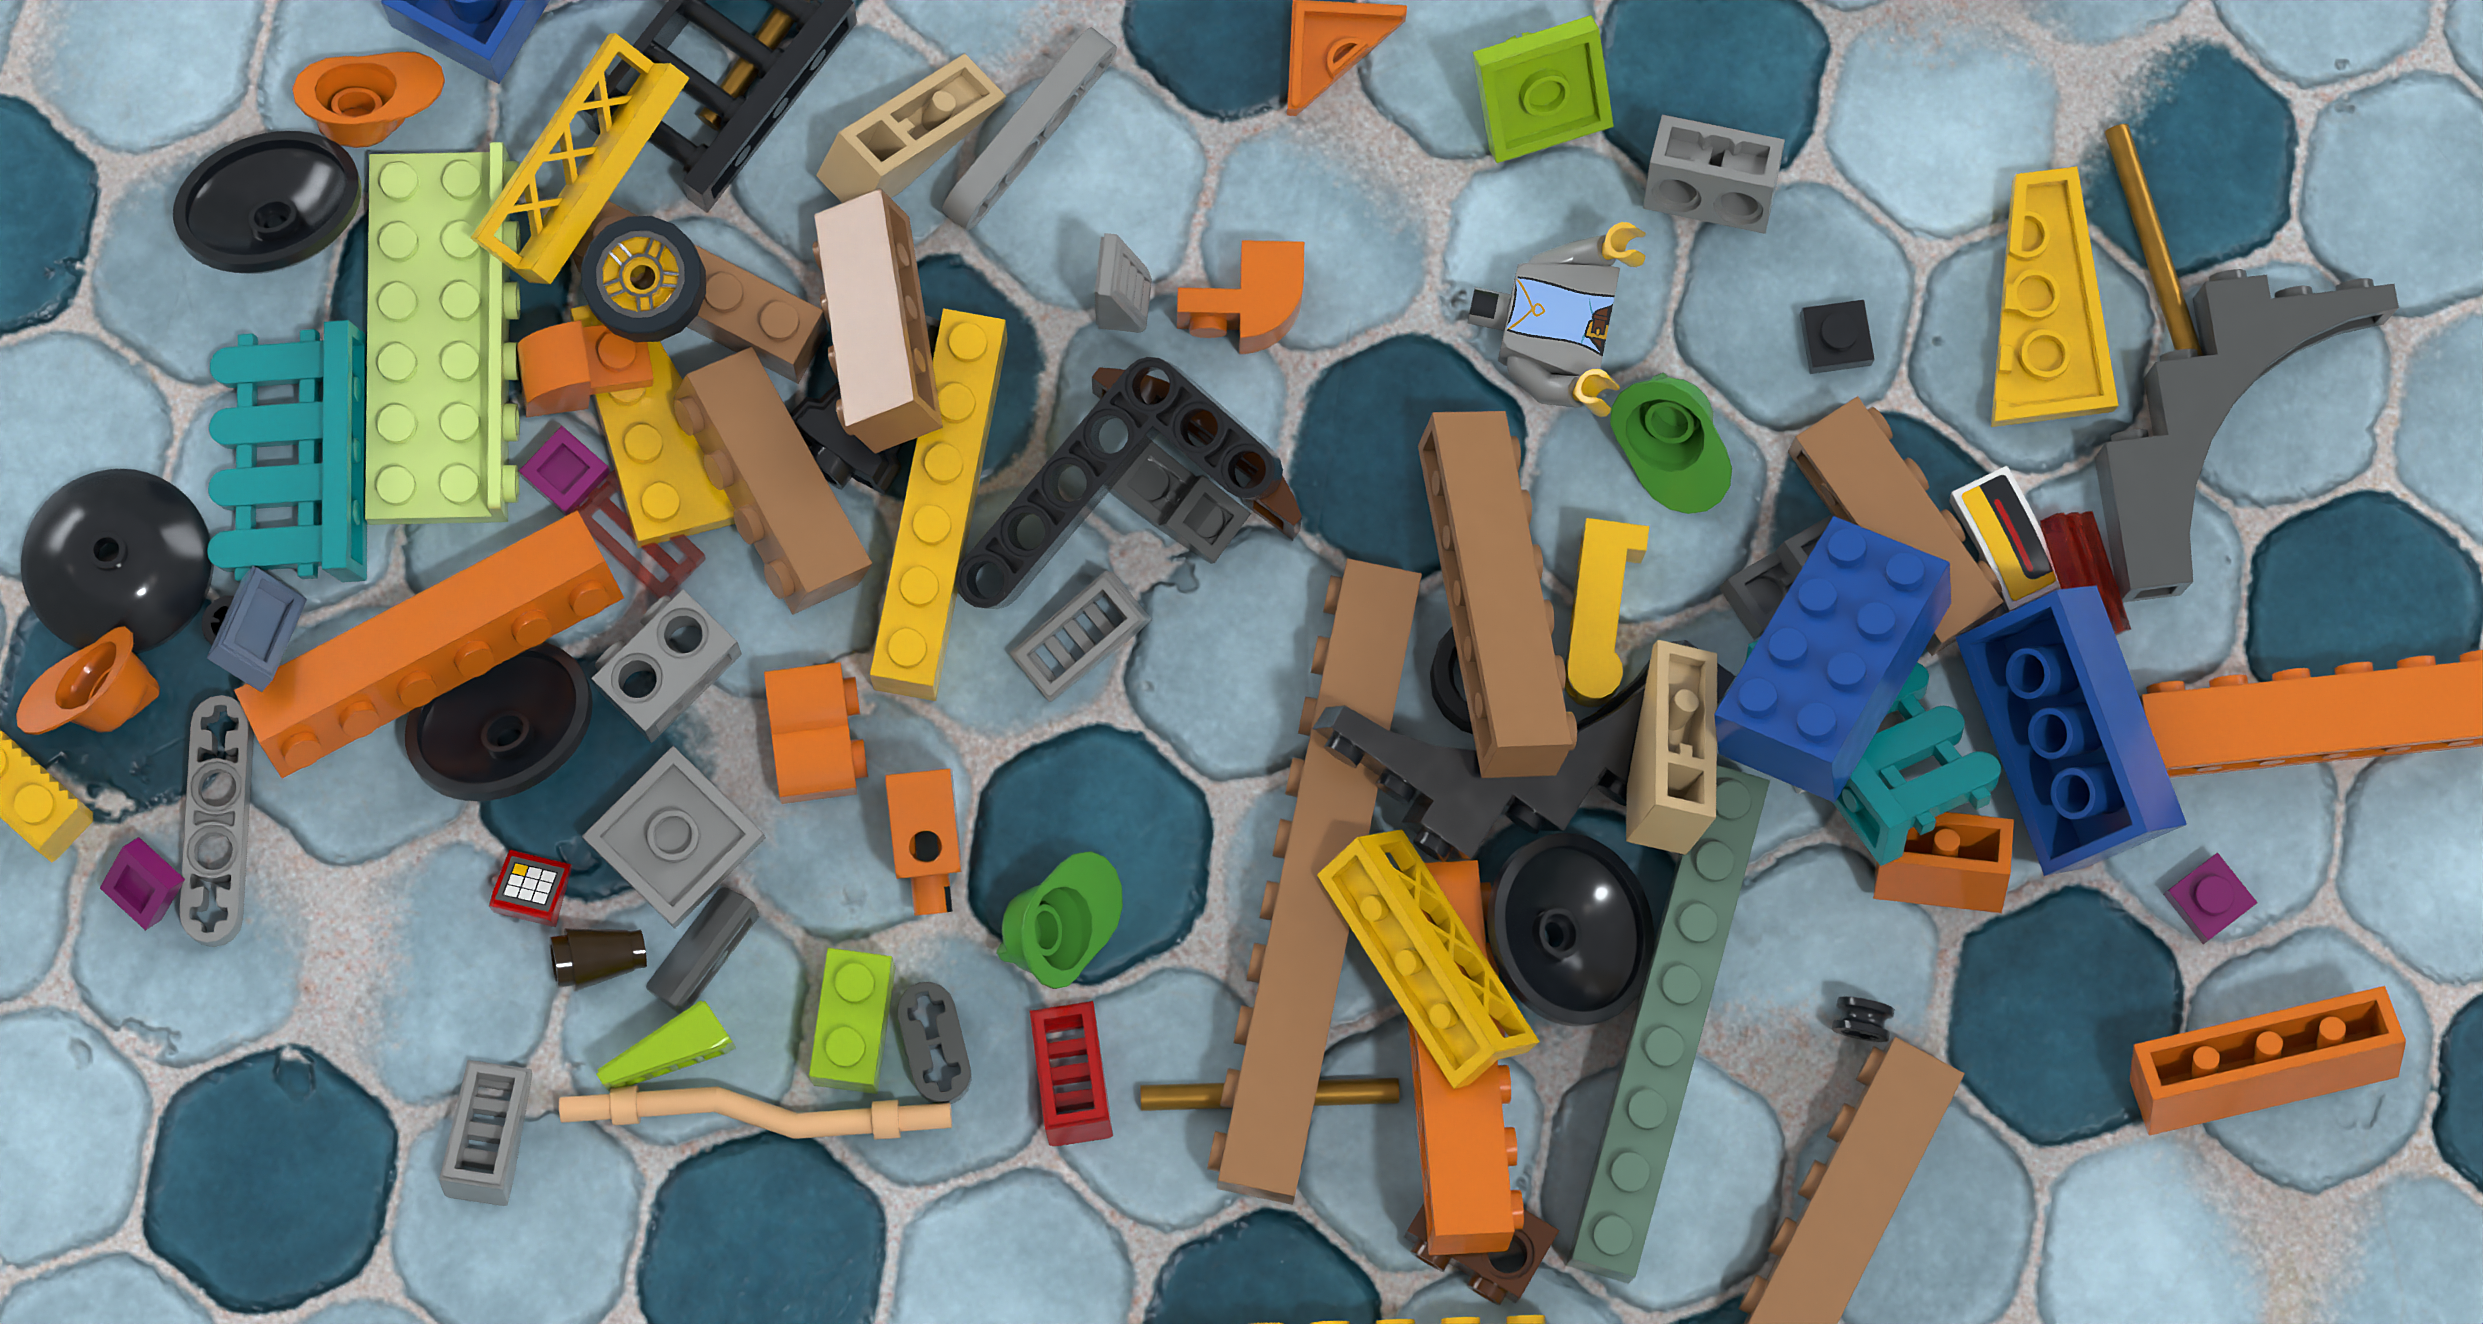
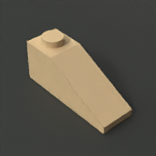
M964 53L838 132L816 176L842 203L879 188L890 198H893L1000 107L1007 96Z
M1657 640L1653 645L1627 783L1626 842L1687 855L1716 819L1717 735L1714 714L1717 710V653Z

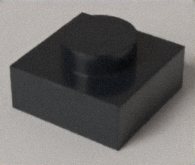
M1864 300L1802 308L1799 315L1810 374L1872 365L1875 359Z

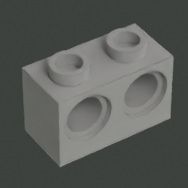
M1662 115L1650 160L1643 209L1765 234L1777 187L1785 139Z
M684 589L673 599L665 595L657 600L646 611L640 621L644 627L627 644L619 640L611 645L597 660L595 668L598 672L591 678L598 692L651 743L742 655L738 642ZM690 626L702 632V640L699 646L691 652L678 653L669 648L670 637L679 628ZM637 671H648L657 677L655 688L650 694L642 698H632L623 693L624 683L631 674Z

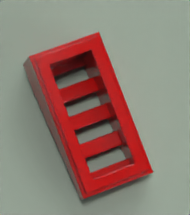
M1089 1001L1031 1010L1030 1018L1042 1110L1049 1145L1063 1146L1111 1138L1113 1130L1094 1002ZM1084 1028L1085 1037L1048 1043V1033ZM1086 1054L1088 1056V1062L1051 1067L1050 1060ZM1091 1081V1089L1055 1094L1054 1086ZM1093 1107H1095V1109H1092V1110H1085V1111L1072 1112V1113H1066V1114H1059V1115H1058V1112H1065V1111H1072V1110H1080V1109H1086V1108H1093Z

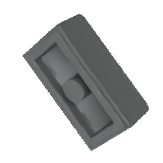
M721 887L717 890L649 980L646 986L648 991L679 1014L690 1008L759 918V912L755 903L746 896L729 888Z

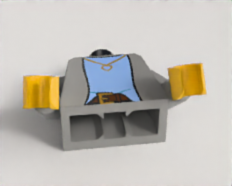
M1617 223L1609 229L1606 235L1573 241L1534 255L1528 263L1518 264L1511 294L1478 287L1474 288L1467 324L1504 331L1498 361L1507 366L1509 376L1538 403L1576 408L1585 405L1594 415L1599 417H1606L1610 413L1611 408L1602 399L1596 397L1602 390L1613 389L1616 391L1620 388L1605 371L1600 369L1620 272L1619 267L1611 265L1615 263L1616 259L1629 267L1641 266L1645 261V255L1638 250L1625 251L1626 245L1631 239L1636 237L1642 238L1646 235L1644 231L1631 223Z

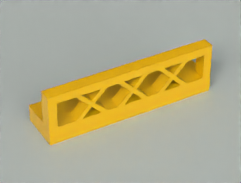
M609 33L470 239L529 283L551 284L690 78L671 63H653L618 34ZM618 55L641 74L627 95L608 98L604 72L614 57ZM594 89L595 100L584 102ZM620 104L611 117L609 106ZM597 108L600 135L592 146L573 149L569 123L578 111ZM559 140L561 151L550 153ZM586 155L576 169L575 157ZM562 159L566 182L565 187L556 198L538 200L535 181L536 172L543 162ZM524 191L526 203L515 204ZM550 207L544 218L541 219L540 208ZM527 211L531 237L518 255L494 237V234L508 214Z
M1402 829L1357 837L1317 874L1453 1089L1470 1085L1497 1060L1527 1053L1540 1042ZM1390 852L1402 872L1392 866L1385 853ZM1421 909L1430 914L1436 925L1427 920ZM1456 963L1465 968L1471 979L1462 974ZM1490 1016L1499 1021L1508 1037L1503 1038Z

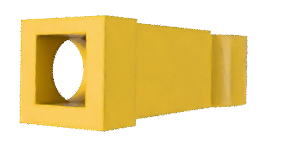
M1586 518L1581 532L1565 660L1566 680L1564 687L1569 697L1579 705L1599 707L1606 704L1616 694L1620 685L1623 668L1621 660L1617 653H1615L1625 564L1626 562L1641 564L1647 550L1649 526Z

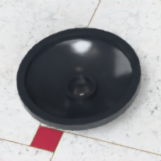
M275 131L241 139L218 150L201 162L189 174L175 198L173 223L185 250L204 265L221 271L240 274L275 272L298 265L316 256L342 234L352 221L359 207L362 192L361 180L356 165L349 153L339 144L326 137L302 131Z
M108 469L84 475L55 492L43 504L29 526L21 555V576L25 594L40 621L56 637L76 649L81 650L95 643L114 628L125 626L133 633L132 652L140 654L150 651L178 635L193 620L202 607L210 589L214 564L209 560L207 554L208 544L211 540L210 532L204 518L192 501L176 486L156 475L132 469ZM108 543L118 544L119 553L114 560L109 562L99 560V551L104 545Z
M546 642L531 647L491 668L483 675L474 677L434 698L428 704L411 710L405 727V747L409 760L419 777L429 787L453 799L490 801L526 791L555 773L573 755L582 742L592 715L593 700L590 684L576 660L561 648Z
M1573 833L1551 834L1530 841L1516 850L1504 863L1494 881L1487 913L1488 936L1492 954L1502 978L1514 995L1527 1008L1542 1018L1557 1024L1576 1027L1588 1026L1617 1016L1638 997L1644 987L1654 950L1653 918L1640 882L1629 866L1614 851L1587 836ZM1545 930L1549 935V943L1545 937Z

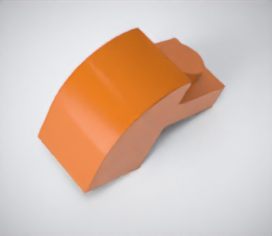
M1242 240L1240 289L1178 287L1177 329H1189L1190 335L1200 338L1223 337L1227 335V330H1239V354L1255 353L1277 343L1290 331L1300 312L1304 284L1305 242Z
M581 320L558 324L526 336L516 347L526 418L589 409L590 395L653 386L654 378L648 343L634 342L615 335L604 324L582 327Z

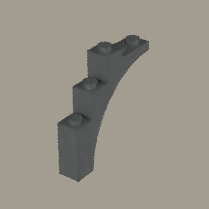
M2233 269L2209 276V281L2202 285L2193 298L2203 356L2198 357L2196 349H2180L2167 352L2160 356V361L2155 362L2144 377L2153 437H2149L2148 430L2132 429L2115 433L2110 436L2111 442H2106L2094 457L2119 603L2180 596L2193 583L2190 529L2196 485L2212 439L2236 401L2256 380L2293 354L2339 334L2384 325L2399 308L2395 283L2374 286L2373 279L2360 278L2338 284L2335 287L2336 291L2313 293L2310 286H2295L2279 290L2274 294L2275 298H2271L2267 274L2247 277L2245 270Z

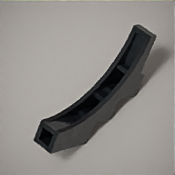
M1687 640L1671 641V643L1697 648ZM1650 660L1637 677L1601 709L1576 723V746L1574 750L1569 751L1556 776L1481 778L1476 750L1434 746L1389 731L1345 705L1326 707L1312 729L1328 739L1324 748L1332 756L1354 768H1357L1359 763L1380 776L1375 784L1384 793L1403 804H1408L1411 799L1414 801L1401 823L1417 834L1413 843L1419 849L1441 862H1446L1448 857L1451 859H1472L1506 805L1508 809L1505 815L1513 823L1533 834H1538L1540 829L1542 831H1564L1597 778L1599 782L1596 788L1612 801L1627 807V783ZM1718 663L1717 705L1736 677Z

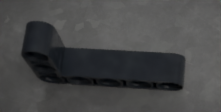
M1155 357L1138 359L1123 372L965 557L956 575L958 593L965 602L978 608L1000 609L1012 604L1159 433L1165 436L1227 492L1243 499H1264L1277 490L1282 481L1283 474L1281 460L1273 449L1179 367ZM1162 370L1168 376L1170 382L1169 393L1160 403L1149 405L1141 396V382L1149 372ZM1209 411L1216 418L1218 424L1217 435L1208 445L1197 447L1189 439L1187 432L1188 424L1197 413ZM1119 418L1127 426L1128 440L1121 450L1109 454L1100 445L1099 433L1103 424L1108 420ZM1257 453L1265 462V477L1256 487L1246 489L1236 479V464L1244 455ZM1077 466L1085 474L1087 481L1086 490L1080 498L1068 502L1059 493L1058 480L1062 472L1067 468ZM1035 514L1044 524L1045 536L1038 547L1027 550L1018 541L1017 528L1022 519L1028 515ZM993 562L998 565L1003 573V587L994 597L986 598L977 589L976 576L981 567Z

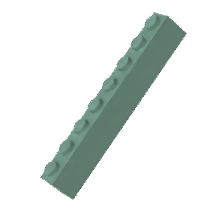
M1717 765L1716 819L1687 855L1680 853L1678 855L1657 931L1647 977L1640 993L1566 1266L1624 1283H1630L1636 1277L1770 783L1768 779Z

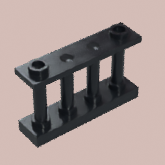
M669 0L634 43L633 47L653 63H671L690 79L682 91L722 119L720 125L723 127L710 146L705 143L699 146L695 145L662 120L648 139V142L684 167L682 173L685 175V178L682 182L688 200L706 213L710 211L857 24L855 5L852 0H824L823 3L819 0H815L812 3L808 0H765L797 23L796 30L799 33L786 50L780 47L772 50L706 3V0ZM689 21L759 70L758 78L761 81L748 98L743 95L735 98L668 50V47ZM623 59L610 75L604 72L608 98L627 95L641 74ZM594 89L584 102L595 100ZM620 104L609 106L611 117ZM597 108L583 110L589 129L599 135L600 127Z

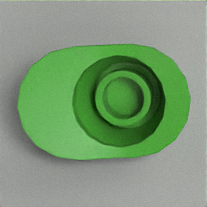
M1664 372L1653 376L1649 381L1634 383L1619 393L1611 407L1610 425L1641 484L1651 497L1670 510L1687 514L1705 512L1720 503L1731 486L1732 465L1727 449L1713 424V410L1707 396L1696 385L1684 379L1668 377Z
M1094 852L1074 853L1061 862L1041 885L1021 891L1008 903L1003 915V941L996 951L999 959L1004 962L1014 963L1017 967L1032 973L1042 985L1049 988L1068 987L1105 946L1118 926L1123 901L1122 885L1116 869L1106 857Z

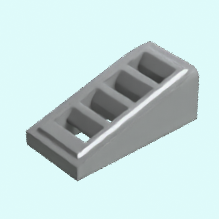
M1104 233V237H1101L1095 285L1096 324L1099 325V329L1140 333L1147 327L1152 278L1147 267L1117 234Z
M1105 571L1009 654L1047 700L1052 702L1149 624L1152 619L1113 572ZM1104 596L1125 619L1118 627L1113 624L1096 603ZM1084 612L1105 636L1098 644L1095 643L1076 620ZM1062 629L1069 633L1085 653L1078 661L1056 636ZM1044 644L1066 670L1058 678L1035 652Z
M473 1060L467 1061L439 1178L445 1196L499 1206L508 1205L531 1086V1069ZM478 1088L512 1092L510 1101L478 1097ZM475 1113L506 1118L504 1126L474 1122L473 1116ZM469 1140L500 1144L498 1152L468 1148ZM464 1166L491 1170L493 1174L464 1170Z

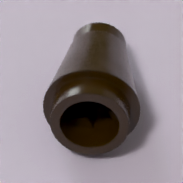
M565 928L564 935L549 938L551 961L557 988L572 986L574 992L633 972L634 969L647 967L645 943L641 929L628 931Z

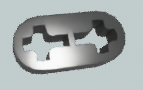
M919 982L909 987L901 995L897 1006L898 1020L913 1080L919 1094L928 1102L933 1104L950 1102L953 1104L961 1100L968 1092L972 1081L971 1067L955 1003L950 993L941 985L933 982ZM922 996H929L933 1005L944 1004L945 1012L936 1016V1025L939 1033L937 1038L927 1040L922 1022L920 1020H909V1013L918 1009L917 999ZM941 1047L947 1065L949 1067L959 1066L961 1069V1075H957L951 1080L952 1089L946 1092H940L935 1082L925 1083L924 1075L931 1073L934 1068L930 1050Z

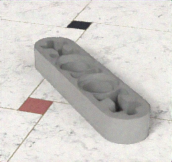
M1090 27L1085 30L953 187L942 206V212L965 230L973 229L1105 72L1116 54L1117 46L1094 28Z
M222 695L210 697L201 702L193 712L191 720L182 877L185 881L181 886L179 912L181 925L186 933L201 945L209 947L222 946L232 941L241 930L243 922L254 731L241 704L232 697ZM227 711L231 720L239 724L237 730L227 731L225 736V752L230 757L238 755L237 763L219 758L203 761L205 753L213 756L218 754L217 737L211 731L206 730L208 723L218 722L220 712ZM223 772L230 774L236 782V792L231 801L217 807L206 804L201 792L206 779L215 773ZM217 835L228 838L232 844L233 852L227 865L216 870L202 867L198 860V850L203 841ZM197 879L215 884L231 881V888L229 890L217 886V906L222 911L228 912L227 920L216 922L214 932L207 933L206 926L200 921L195 920L197 912L207 911L210 892L204 886L196 888Z

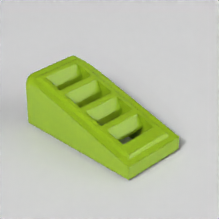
M700 1000L597 1069L598 1073L596 1075L610 1092L611 1087L632 1086L728 1054L731 1050L736 1049V1046L706 1001L702 1002Z

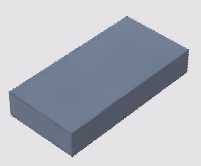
M253 565L240 582L207 659L260 692H263L275 676L307 599Z

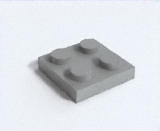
M674 746L582 835L584 841L674 929L766 838L764 833Z

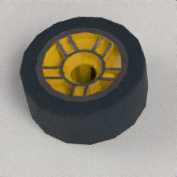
M629 216L606 226L590 242L581 264V289L591 311L613 334L634 342H659L682 332L698 315L706 295V269L692 241L673 223L654 216ZM648 266L655 274L654 284L645 290L635 288L630 277L637 278L641 273L645 272V267Z

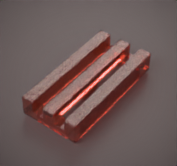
M614 469L605 478L606 482L599 489L596 487L588 495V500L581 507L577 505L569 514L578 510L594 541L657 600L665 595L670 596L706 560L705 554L684 534L669 538V542L687 558L680 565L657 543L653 542L643 545L641 549L665 570L669 576L661 583L592 518L600 509L636 543L629 517L610 500L616 492L622 497V491L616 470Z
M2086 511L2081 514L2079 512H2071L2066 515L2065 513H2056L2040 520V526L2061 589L2097 585L2115 635L2117 636L2131 630L2093 511Z

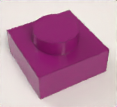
M561 425L519 470V473L527 483L561 513L567 516L580 506L611 471L608 465Z
M138 837L122 847L100 889L146 931L163 919L185 879Z
M2218 852L2163 894L2202 944H2205L2258 903Z

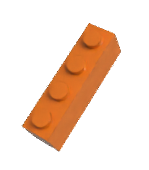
M2381 986L2134 1044L2130 1083L2148 1135L2150 1136L2398 1078L2406 1039L2386 987Z

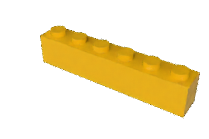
M943 308L932 362L943 428L917 437L870 671L873 689L876 691L936 701L958 593L956 575L960 564L965 558L1008 340L1005 319Z

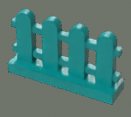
M349 320L324 322V340H320V333L315 329L300 330V342L258 345V337L254 334L238 335V346L225 347L218 350L210 361V372L213 378L225 387L237 388V407L219 410L213 415L209 423V432L214 441L227 449H236V469H225L217 472L211 478L208 485V493L214 503L226 510H236L235 530L222 531L213 536L207 548L209 560L223 571L235 572V581L239 583L253 565L260 570L297 568V576L303 580L318 579V567L322 566V570L342 583L367 581V521L365 520L367 335ZM320 382H323L322 402H320ZM299 384V403L257 406L258 387ZM319 443H323V463H319ZM299 445L298 465L257 467V448ZM319 505H322V525H318ZM298 506V526L256 529V509Z
M1758 640L1748 644L1746 660L1748 659ZM1918 662L1887 713L1898 710L1905 721L1874 735L1836 802L1833 803L1880 866L1903 856L1910 828L1914 827L1920 835L1934 830L1936 823L1934 817L1967 802H1970L1975 810L1988 805L1991 799L1990 792L1996 788L2001 772V765L1992 754L1976 751L1962 757L1954 746L1960 742L1965 726L1964 717L1957 709L1950 706H1937L1926 711L1918 700L1922 699L1926 694L1929 673ZM1931 756H1934L1941 765V767L1908 782L1899 772Z

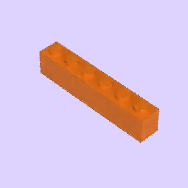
M577 510L279 666L273 680L263 692L249 684H245L234 691L259 744L280 777L284 778L301 768L312 765L318 759L354 740L371 734L375 729L409 711L428 704L434 698L464 682L483 675L491 668L519 653L540 645L548 638L574 624L600 613L605 608L624 599V596Z
M2483 650L2459 655L2460 662L2436 665L2435 656H2416L2397 661V669L2374 671L2372 662H2356L2335 667V675L2311 677L2310 669L2296 668L2273 673L2272 681L2249 684L2247 675H2227L2209 680V688L2186 690L2184 681H2167L2147 686V694H2142L2139 699L2169 778L2483 746Z
M1478 860L1425 863L1499 977V969L1494 960L1490 943H1486L1484 921H1487L1488 903L1492 889L1490 882H1480ZM1421 909L1427 920L1436 925L1430 914ZM1456 963L1462 974L1471 979L1465 968ZM1490 1016L1503 1038H1505V1030L1499 1021ZM1407 1017L1429 1255L1505 1252L1509 1248L1515 1229H1523L1524 1224L1522 1193L1520 1189L1510 1190L1508 1170L1509 1166L1517 1165L1516 1131L1514 1127H1504L1502 1104H1510L1509 1066L1498 1065L1497 1060L1470 1085L1453 1089Z

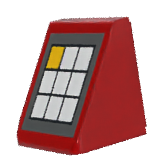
M509 850L490 899V909L497 914L556 927L572 865Z

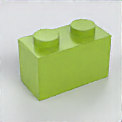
M827 948L809 1078L814 1086L878 1094L896 970L892 956Z

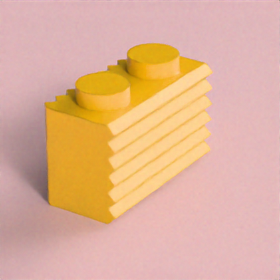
M0 729V818L50 862H54L93 822V812Z

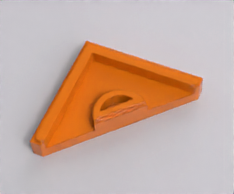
M1293 0L1287 116H1297L1406 21L1407 5Z

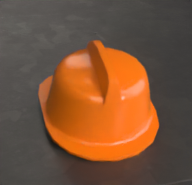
M391 52L359 57L325 58L308 65L297 75L292 90L295 104L305 115L316 120L319 132L323 136H326L329 140L340 146L361 148L383 142L405 121V118L412 117L428 108L441 95L445 78L442 67L432 57L417 52Z
M125 626L114 628L95 643L73 653L47 669L31 685L22 698L16 713L17 726L25 734L40 735L70 721L93 731L105 733L112 732L143 710L158 697L160 686L157 680L149 673L146 665L132 652L133 633Z

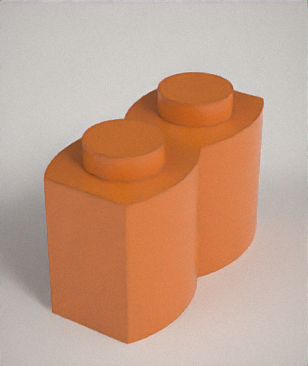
M841 662L765 671L766 695L781 804L857 795L856 779L868 777L863 739H850L848 716L860 715L856 677L843 678Z

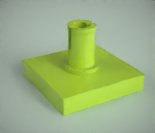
M1592 15L1535 33L1524 32L1521 33L1522 37L1519 38L1514 35L1503 43L1472 52L1488 146L1496 163L1614 127L1600 31Z

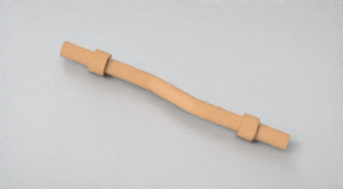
M637 1085L618 1088L611 1087L610 1094L559 1098L561 1123L611 1119L614 1126L640 1124L641 1117L715 1112L793 1139L873 1134L874 1140L901 1138L902 1131L952 1128L950 1102L900 1106L899 1100L872 1101V1108L796 1113L718 1086L639 1092Z

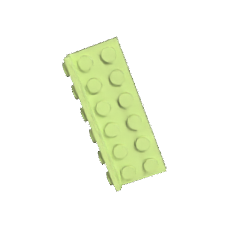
M490 142V152L369 154L365 520L369 525L508 522V503H518L519 501L518 466L509 465V441H519L520 435L518 404L509 403V380H519L520 377L516 356L518 342H509V319L520 318V288L518 281L510 282V268L470 239L520 166L519 161H510L503 142ZM508 214L494 234V237L519 255L521 252L519 222L510 221V214Z

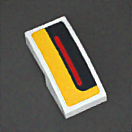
M2008 466L2000 468L1951 492L1949 502L1980 553L1978 562L1980 560L1984 561L1993 570L2001 584L2002 592L1999 593V596L2004 601L2002 605L2007 613L2055 590L2064 588L2065 582L2046 538Z

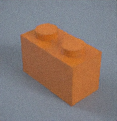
M1945 812L1934 817L1936 823L1932 831L1920 835L1914 827L1908 830L1902 857L1883 866H1880L1876 861L1873 899L2002 913L2011 873L2014 819Z

